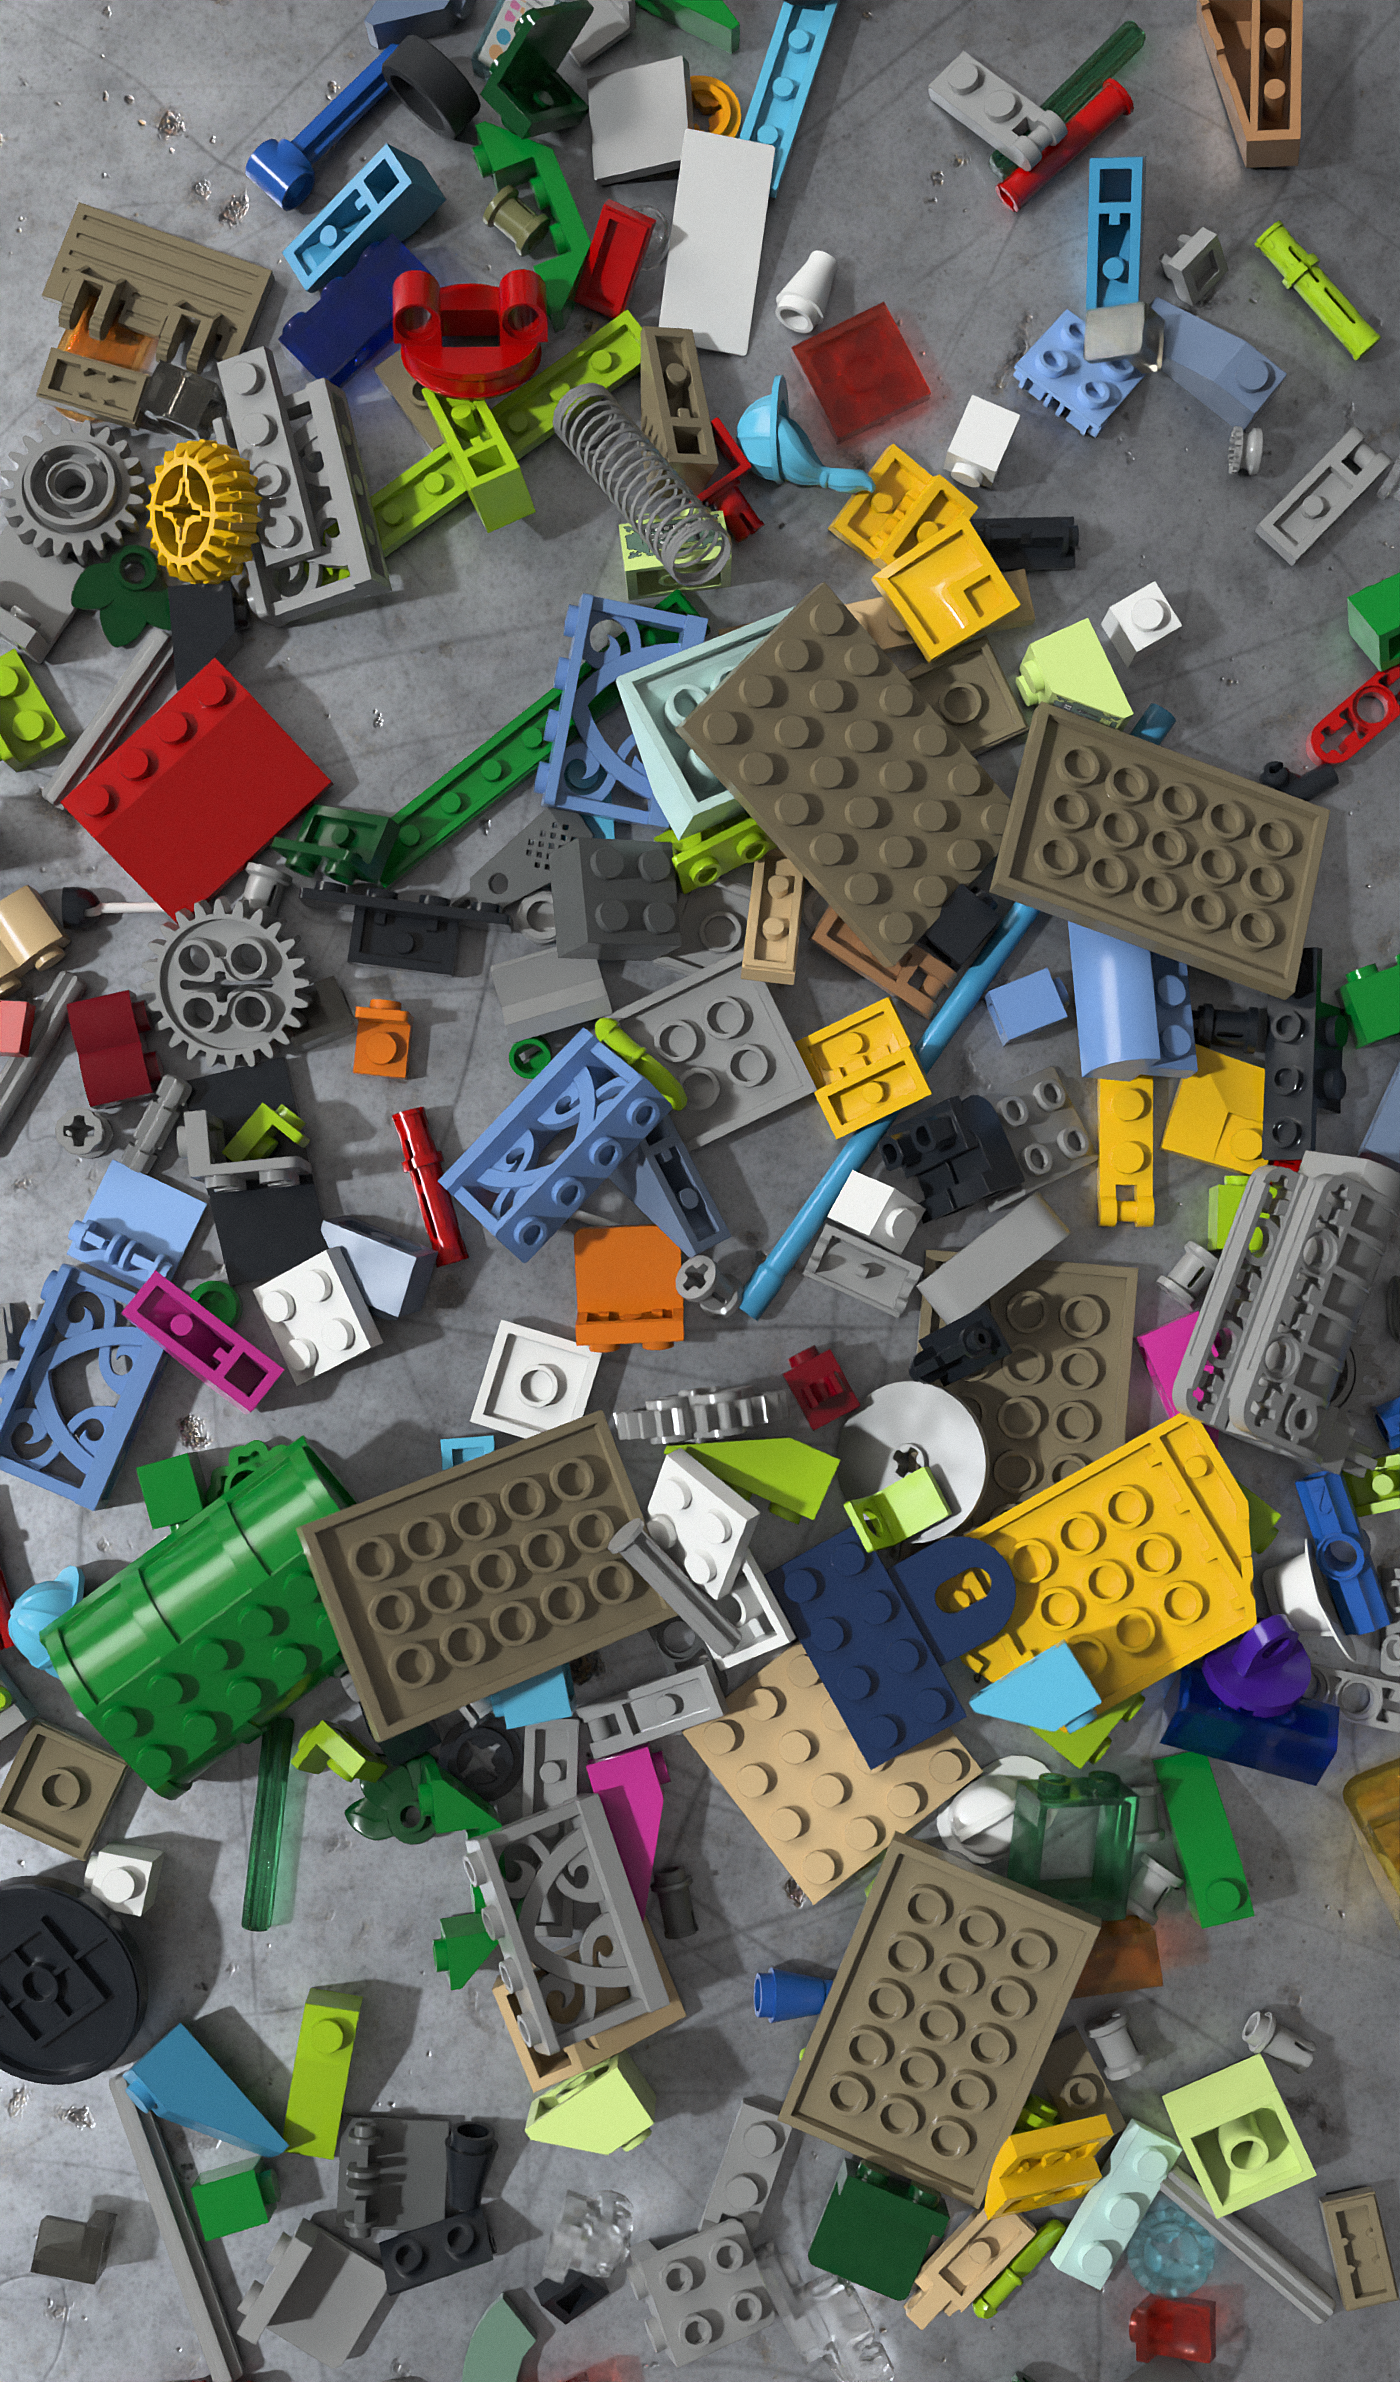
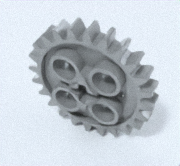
M222 896L215 900L214 910L203 899L194 903L195 916L187 908L177 911L175 916L179 926L168 921L159 927L167 941L155 939L148 944V947L159 957L149 959L143 962L141 966L155 974L154 979L141 984L142 990L155 992L157 998L145 1006L146 1011H161L164 1016L154 1028L158 1031L171 1027L175 1031L169 1042L170 1047H174L183 1041L189 1043L187 1050V1059L189 1060L205 1051L207 1067L216 1065L222 1055L225 1057L229 1070H233L240 1065L242 1055L250 1067L255 1066L256 1063L261 1061L260 1050L269 1058L274 1057L280 1052L277 1041L288 1045L296 1038L288 1025L300 1028L307 1021L303 1014L296 1009L308 1007L314 1000L300 992L301 988L315 981L313 976L300 974L299 967L311 960L310 955L295 956L292 951L300 942L301 937L297 935L285 939L281 935L287 923L285 918L272 925L267 923L269 907L266 905L251 915L249 899L247 898L239 900L233 910H231L227 896ZM245 943L255 946L261 953L262 964L259 969L248 966L243 960L241 953ZM193 945L204 948L208 953L210 964L207 970L198 968L192 962L190 951ZM225 974L226 979L231 982L271 978L273 986L244 984L230 992L228 985L188 989L183 986V980L212 982ZM248 996L256 997L265 1006L266 1016L263 1021L256 1020L248 1014L245 1006ZM197 997L205 999L213 1007L214 1017L212 1022L204 1021L196 1014L194 1004Z
M706 1386L678 1391V1394L662 1396L659 1399L646 1401V1406L626 1409L613 1414L617 1439L650 1438L651 1444H663L685 1441V1443H704L724 1439L731 1435L747 1433V1430L758 1428V1424L790 1418L791 1410L788 1390L754 1392L753 1386L720 1389V1386Z

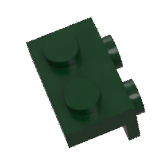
M312 804L296 841L275 837L271 848L287 859L285 866L288 869L302 876L313 878L316 872H319L346 885H353L355 880L378 884L401 826L386 816Z

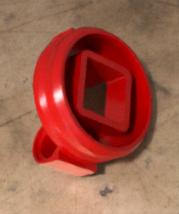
M518 269L507 273L501 279L499 287L467 283L440 288L436 278L425 271L410 270L402 273L393 284L394 344L402 345L401 359L405 369L410 376L426 389L452 399L485 400L505 395L519 388L538 369L542 357L541 342H548L547 299L544 280L540 275L531 270ZM498 335L500 337L499 347L442 346L443 336Z

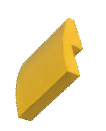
M893 443L885 449L868 473L876 485L875 491L873 493L869 491L853 493L828 527V530L882 570L964 515L970 520L979 507L942 475L938 474L933 477Z
M891 996L794 1042L815 1084L817 1091L814 1094L836 1140L933 1094L921 1062Z
M1106 2114L1010 2135L1002 2145L989 2177L984 2208L987 2219L992 2220L1083 2198L1102 2178L1094 2156L1114 2135Z

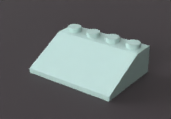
M794 607L617 677L616 684L653 794L678 841L747 811L674 729Z

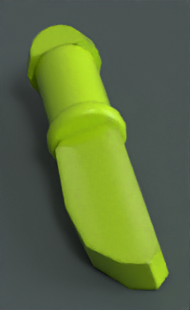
M600 1018L595 1024V1034L599 1041H604L630 1067H633L635 1071L643 1075L670 1102L674 1110L681 1111L687 1105L688 1099L682 1085L664 1066L650 1054L646 1053L647 1049L645 1047L641 1048L618 1026V1021L612 1018Z
M1052 2219L1043 2225L983 2292L973 2300V2312L978 2318L989 2319L998 2313V2307L1018 2285H1023V2278L1032 2271L1065 2233L1066 2227L1059 2219Z

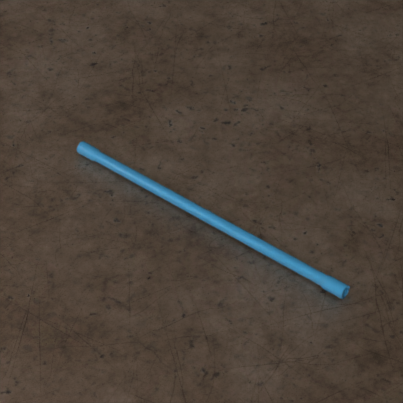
M1151 703L1130 732V735L1160 746L1176 723V719L1163 707ZM1018 902L1013 904L916 1043L914 1048L926 1075L1041 912L1040 910ZM902 1109L854 1132L766 1260L755 1269L744 1285L742 1303L739 1306L740 1310L756 1321H759L784 1285L787 1274L826 1220L852 1170L859 1173L877 1147L878 1141L882 1140Z

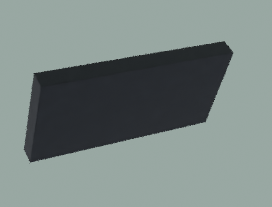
M285 1057L256 1063L252 1067L248 1065L187 1080L192 1086V1092L186 1101L188 1111L207 1110L223 1120L225 1147L262 1102L275 1111L282 1103L301 1118L287 1058ZM280 1130L273 1137L278 1141V1144L267 1159L299 1156L311 1163V1174L300 1175V1185L269 1188L267 1184H260V1180L246 1181L247 1190L215 1193L214 1189H207L230 1287L282 1275L329 1249L321 1232V1226L325 1217L308 1146L305 1148L299 1146ZM226 1156L227 1163L233 1162Z

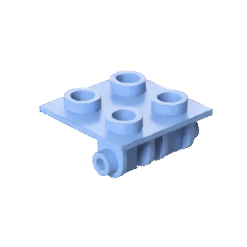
M1066 309L1014 366L1016 371L1013 377L1020 381L1018 384L1020 389H1025L1039 401L1048 393L1043 402L1044 407L1048 408L1055 399L1061 404L1055 415L1060 418L1069 409L1070 412L1065 420L1077 428L1081 435L1085 436L1089 433L1096 438L1106 426L1108 417L1146 376L1149 370L1085 321Z
M112 1159L83 1221L76 1220L69 1231L68 1239L72 1240L67 1255L141 1289L155 1270L171 1282L208 1204L146 1174L135 1172L124 1164Z

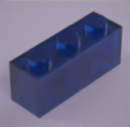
M393 233L382 243L376 241L370 244L360 255L358 265L344 278L339 276L331 280L322 290L320 300L306 313L303 311L298 312L285 324L282 335L278 338L285 358L309 382L326 378L342 389L394 340L393 284L397 277L410 270H421L432 276L434 275Z
M1186 1665L1179 1669L1164 1699L1159 1743L1317 1786L1337 1753L1340 1707L1302 1697L1300 1703L1284 1715L1268 1718L1252 1716L1254 1711L1246 1710L1242 1707L1237 1711L1224 1704L1209 1688L1202 1669Z

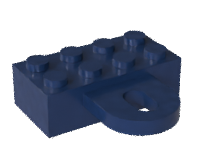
M854 1525L764 1575L870 1770L967 1717L966 1711L941 1666L988 1641L999 1633L1012 1614L1016 1598L1015 1581L1008 1563L996 1549L983 1541L962 1536L945 1538L886 1569L877 1551L867 1553ZM972 1567L981 1568L988 1573L991 1587L988 1594L955 1613L944 1612L937 1606L935 1592L943 1582Z

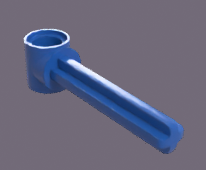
M390 44L291 142L284 138L279 142L276 139H268L260 144L252 153L246 164V176L283 210H293L307 198L315 183V171L312 166L391 89L383 76L382 64L400 44Z

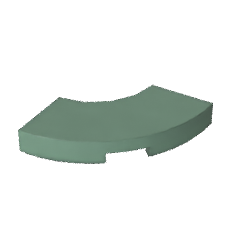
M504 2292L493 2301L476 2325L465 2356L462 2382H519L518 2372L522 2359L536 2342L538 2334Z

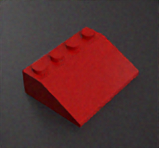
M214 658L60 803L179 926L175 916L177 911L187 908L195 915L194 903L203 899L209 902L247 867L248 862H252L273 842L275 837H279L334 784L256 699Z

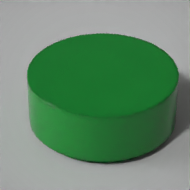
M204 1282L198 1285L190 1294L192 1299L231 1329L237 1325L242 1316L243 1303L241 1296L234 1287H230L225 1282Z

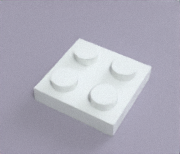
M339 1246L319 1253L253 1290L296 1386L310 1382L383 1344Z
M501 1320L470 1422L526 1439L583 1417L603 1353L591 1352L587 1345L576 1346V1342Z
M679 1448L666 1455L644 1520L652 1540L693 1582L717 1601L731 1592L761 1512L686 1451Z

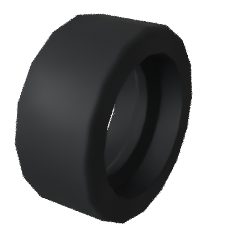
M408 35L382 64L383 76L399 100L423 124L446 139H455L480 110L481 103L478 95L467 78L440 50L416 35Z

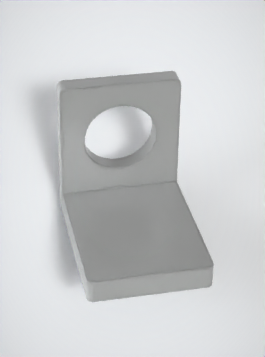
M588 0L594 7V11L569 50L570 55L580 67L585 66L636 29L635 0Z

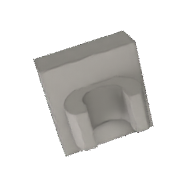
M1204 227L1193 237L1180 235L1177 238L1180 250L1172 258L1166 254H1162L1159 257L1165 276L1173 280L1178 298L1193 307L1229 271L1218 235Z

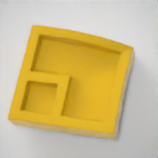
M966 515L896 559L871 579L874 586L903 623L928 663L933 662L1017 611L1021 606Z
M1195 1044L1198 1072L1188 1079L1181 1078L1158 1150L1245 1176H1251L1252 1172L1258 1167L1268 1164V1160L1262 1158L1265 1069Z

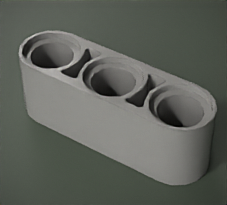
M1036 1191L917 1284L916 1287L945 1324L948 1325L975 1310L1064 1240L1071 1232L1039 1191Z

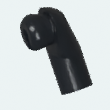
M1272 761L1264 765L1260 771L1259 783L1309 802L1338 785L1339 779L1334 768L1327 763L1321 764L1301 776L1289 771L1286 767L1283 768V762Z

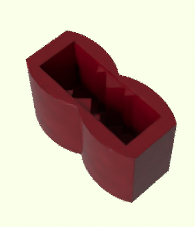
M130 990L67 1004L70 1027L79 1057L85 1092L90 1107L96 1110L159 1096L156 1094V1090L158 1088L157 1083L161 1082L164 1077L163 1066L158 1052H149L145 1032L153 1030L150 1011H146L145 1006L148 1005L146 1000L138 1001L136 994Z

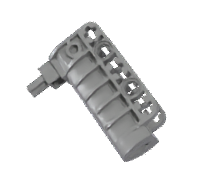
M1305 1151L1298 1173L1285 1167L1263 1165L1252 1172L1173 1385L1172 1399L1177 1411L1184 1416L1268 1451L1282 1454L1312 1468L1340 1475L1341 1470L1359 1478H1364L1367 1469H1375L1377 1460L1371 1458L1374 1449L1353 1440L1356 1429L1336 1420L1340 1409L1330 1405V1401L1340 1373H1342L1345 1366L1344 1362L1352 1339L1359 1327L1358 1323L1366 1300L1373 1288L1372 1284L1382 1256L1386 1252V1245L1393 1225L1400 1213V1173L1369 1159ZM1270 1182H1273L1272 1185L1278 1189L1275 1198H1272L1273 1195L1269 1192ZM1261 1211L1262 1213L1270 1214L1269 1219L1260 1217ZM1259 1227L1263 1233V1243L1260 1250L1255 1255H1252L1249 1250V1244L1255 1228ZM1242 1263L1251 1264L1250 1272L1246 1271L1247 1269L1241 1268ZM1235 1284L1241 1290L1238 1299H1235V1296L1232 1294ZM1224 1314L1233 1315L1232 1321L1222 1319ZM1223 1329L1226 1334V1345L1223 1352L1215 1357L1211 1348L1217 1332ZM1205 1365L1214 1367L1212 1374L1204 1370ZM1197 1387L1204 1391L1201 1401H1198L1193 1396V1391H1196Z

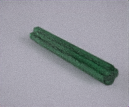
M1125 21L1039 107L1044 111L1050 110L1056 113L1066 124L1102 88L1103 82L1108 78H1112L1144 46L1145 32L1134 21ZM1028 129L1023 136L1027 137L1031 131ZM997 149L990 155L989 168L1003 181L1019 167Z
M278 1716L271 1721L270 1730L262 1735L241 1920L242 1928L249 1931H268L272 1925L294 1730L293 1719L285 1716Z

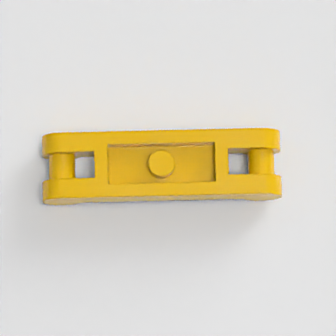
M1140 1074L1130 1082L1097 1079V1222L1099 1227H1115L1116 1222H1134L1135 1227H1153L1155 1211L1153 1199V1075ZM1116 1186H1134V1201H1117Z

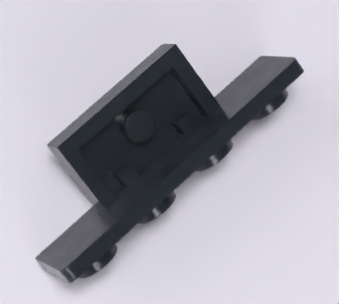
M316 881L314 889L300 887L299 899L307 907L354 913L347 959L350 965L454 978L461 927L513 934L514 922L511 915L502 914L503 907L497 904L472 902L471 909L450 907V899L433 895H420L419 902L398 900L399 893L380 888H368L366 896L346 893L345 885L326 881Z
M1319 947L1303 948L1295 992L1289 998L1283 1000L1269 994L1267 997L1262 1158L1268 1161H1302L1305 1151H1316L1317 1113L1341 1114V1099L1345 1096L1347 1087L1346 1076L1342 1070L1343 1047L1348 1040V1024L1344 1017V1009L1321 1002L1322 948Z

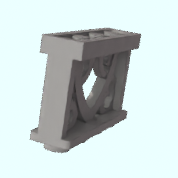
M326 378L305 384L306 389L284 396L289 421L309 414L313 415V419L293 434L304 481L318 488L330 489L332 499L323 505L314 517L322 554L303 560L309 563L308 581L303 590L292 597L282 595L278 579V572L282 568L275 570L266 566L261 541L251 545L252 561L243 562L250 582V586L247 587L246 591L247 599L253 613L261 620L278 628L288 625L293 620L367 595L375 597L392 591L346 393ZM221 416L213 419L212 422L216 438H213V440L217 441V444H225L230 448L238 449L230 416L226 418ZM318 454H322L323 469L320 472L311 473L302 458L306 455L307 460L313 464L314 458ZM331 520H337L340 534L335 538H331L330 534L326 533L325 541L327 547L322 546L323 534L327 523ZM256 527V534L259 537L258 529ZM303 561L285 566L291 571L288 581L290 584H294L300 579L304 569ZM323 567L349 569L350 577L321 586Z
M598 1793L579 1794L564 1800L560 1804L465 1840L469 1854L463 1856L464 1867L474 1887L480 1886L486 1907L481 1909L482 1920L489 1937L492 1940L498 1939L504 1960L499 1962L501 1977L507 1990L511 1994L516 1992L522 2014L517 2016L518 2027L528 2047L534 2046L536 2052L550 2056L563 2048L646 2012L652 2013L670 2005ZM566 1819H569L573 1829L550 1851L532 1834ZM519 1843L530 1848L539 1859L540 1864L534 1869L528 1862L512 1860L519 1867L520 1874L517 1880L509 1883L500 1873L498 1867L499 1857L507 1846ZM580 1865L584 1866L589 1876L587 1884L580 1889L572 1886L561 1872L564 1867L568 1874L574 1877L575 1869ZM552 1883L568 1898L585 1903L597 1902L600 1908L601 1915L588 1926L582 1937L579 1949L580 1964L557 1955L534 1938L539 1911ZM509 1898H521L516 1914H514ZM605 1935L610 1938L613 1951L606 1957L597 1951V1962L600 1967H593L594 1943L598 1937ZM531 1963L547 1972L538 1981ZM574 1983L582 1984L583 2003L575 2019L565 2024H559L552 2020L546 2008L547 1995L551 1991H559L563 1997L561 2008L564 2009L571 2003L574 1997ZM596 1987H627L630 1998L595 2013Z

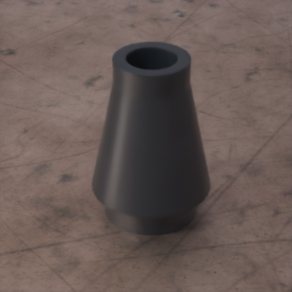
M474 2121L459 2122L453 2125L451 2135L445 2139L450 2189L449 2204L453 2208L470 2211L481 2206L482 2193L499 2147L498 2142L494 2139V2129L487 2124Z

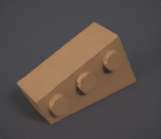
M1197 0V24L1245 167L1298 166L1301 139L1303 0Z

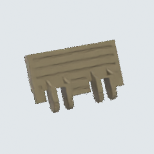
M79 202L42 292V297L44 300L61 305L58 316L59 327L73 331L79 322L89 295L99 298L88 328L89 337L99 341H104L107 337L119 306L123 307L118 320L119 326L158 340L155 352L156 361L166 365H170L173 362L185 330L194 332L196 335L187 355L186 372L201 376L216 340L220 341L215 354V359L218 362L240 355L244 350L247 351L275 278L270 269Z

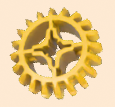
M206 439L177 443L174 451H165L164 464L155 466L154 471L157 480L155 483L148 485L152 493L151 503L145 506L150 510V521L146 528L153 533L150 548L159 551L157 557L158 565L167 567L169 576L176 577L182 580V582H190V584H220L221 581H229L233 575L242 574L243 562L252 561L253 559L251 545L260 542L256 534L257 523L263 521V519L258 516L257 506L263 498L256 495L254 490L258 483V477L249 474L250 461L240 458L238 449Z

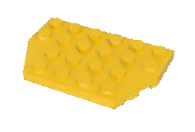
M1181 1413L962 1536L983 1541L996 1549L1008 1563L1016 1587L1014 1608L1006 1625L988 1641L959 1656L962 1663L993 1683L1065 1639L1101 1697L1102 1702L1094 1707L1097 1715L1257 1625L1248 1501L1202 1423ZM969 1568L940 1584L935 1592V1602L944 1612H958L988 1594L991 1587L990 1577L981 1568ZM1065 1726L1059 1728L1064 1733L1068 1732Z

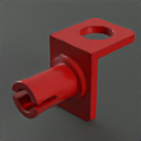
M716 417L710 421L714 442L733 471L701 492L697 497L702 502V505L706 504L707 507L713 505L716 511H723L725 524L735 537L737 544L746 540L747 536L753 535L765 524L759 519L738 488L741 484L740 480L748 474L752 466L721 420Z

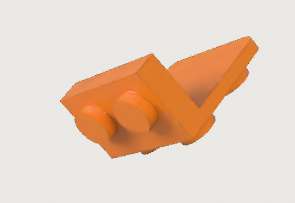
M656 1224L579 1228L574 1235L578 1310L575 1324L576 1346L589 1345V1351L605 1353L621 1349V1344L642 1343V1348L646 1350H665L674 1347V1342L684 1341L683 1297L679 1295L676 1289L675 1281L677 1273L682 1266L681 1249Z

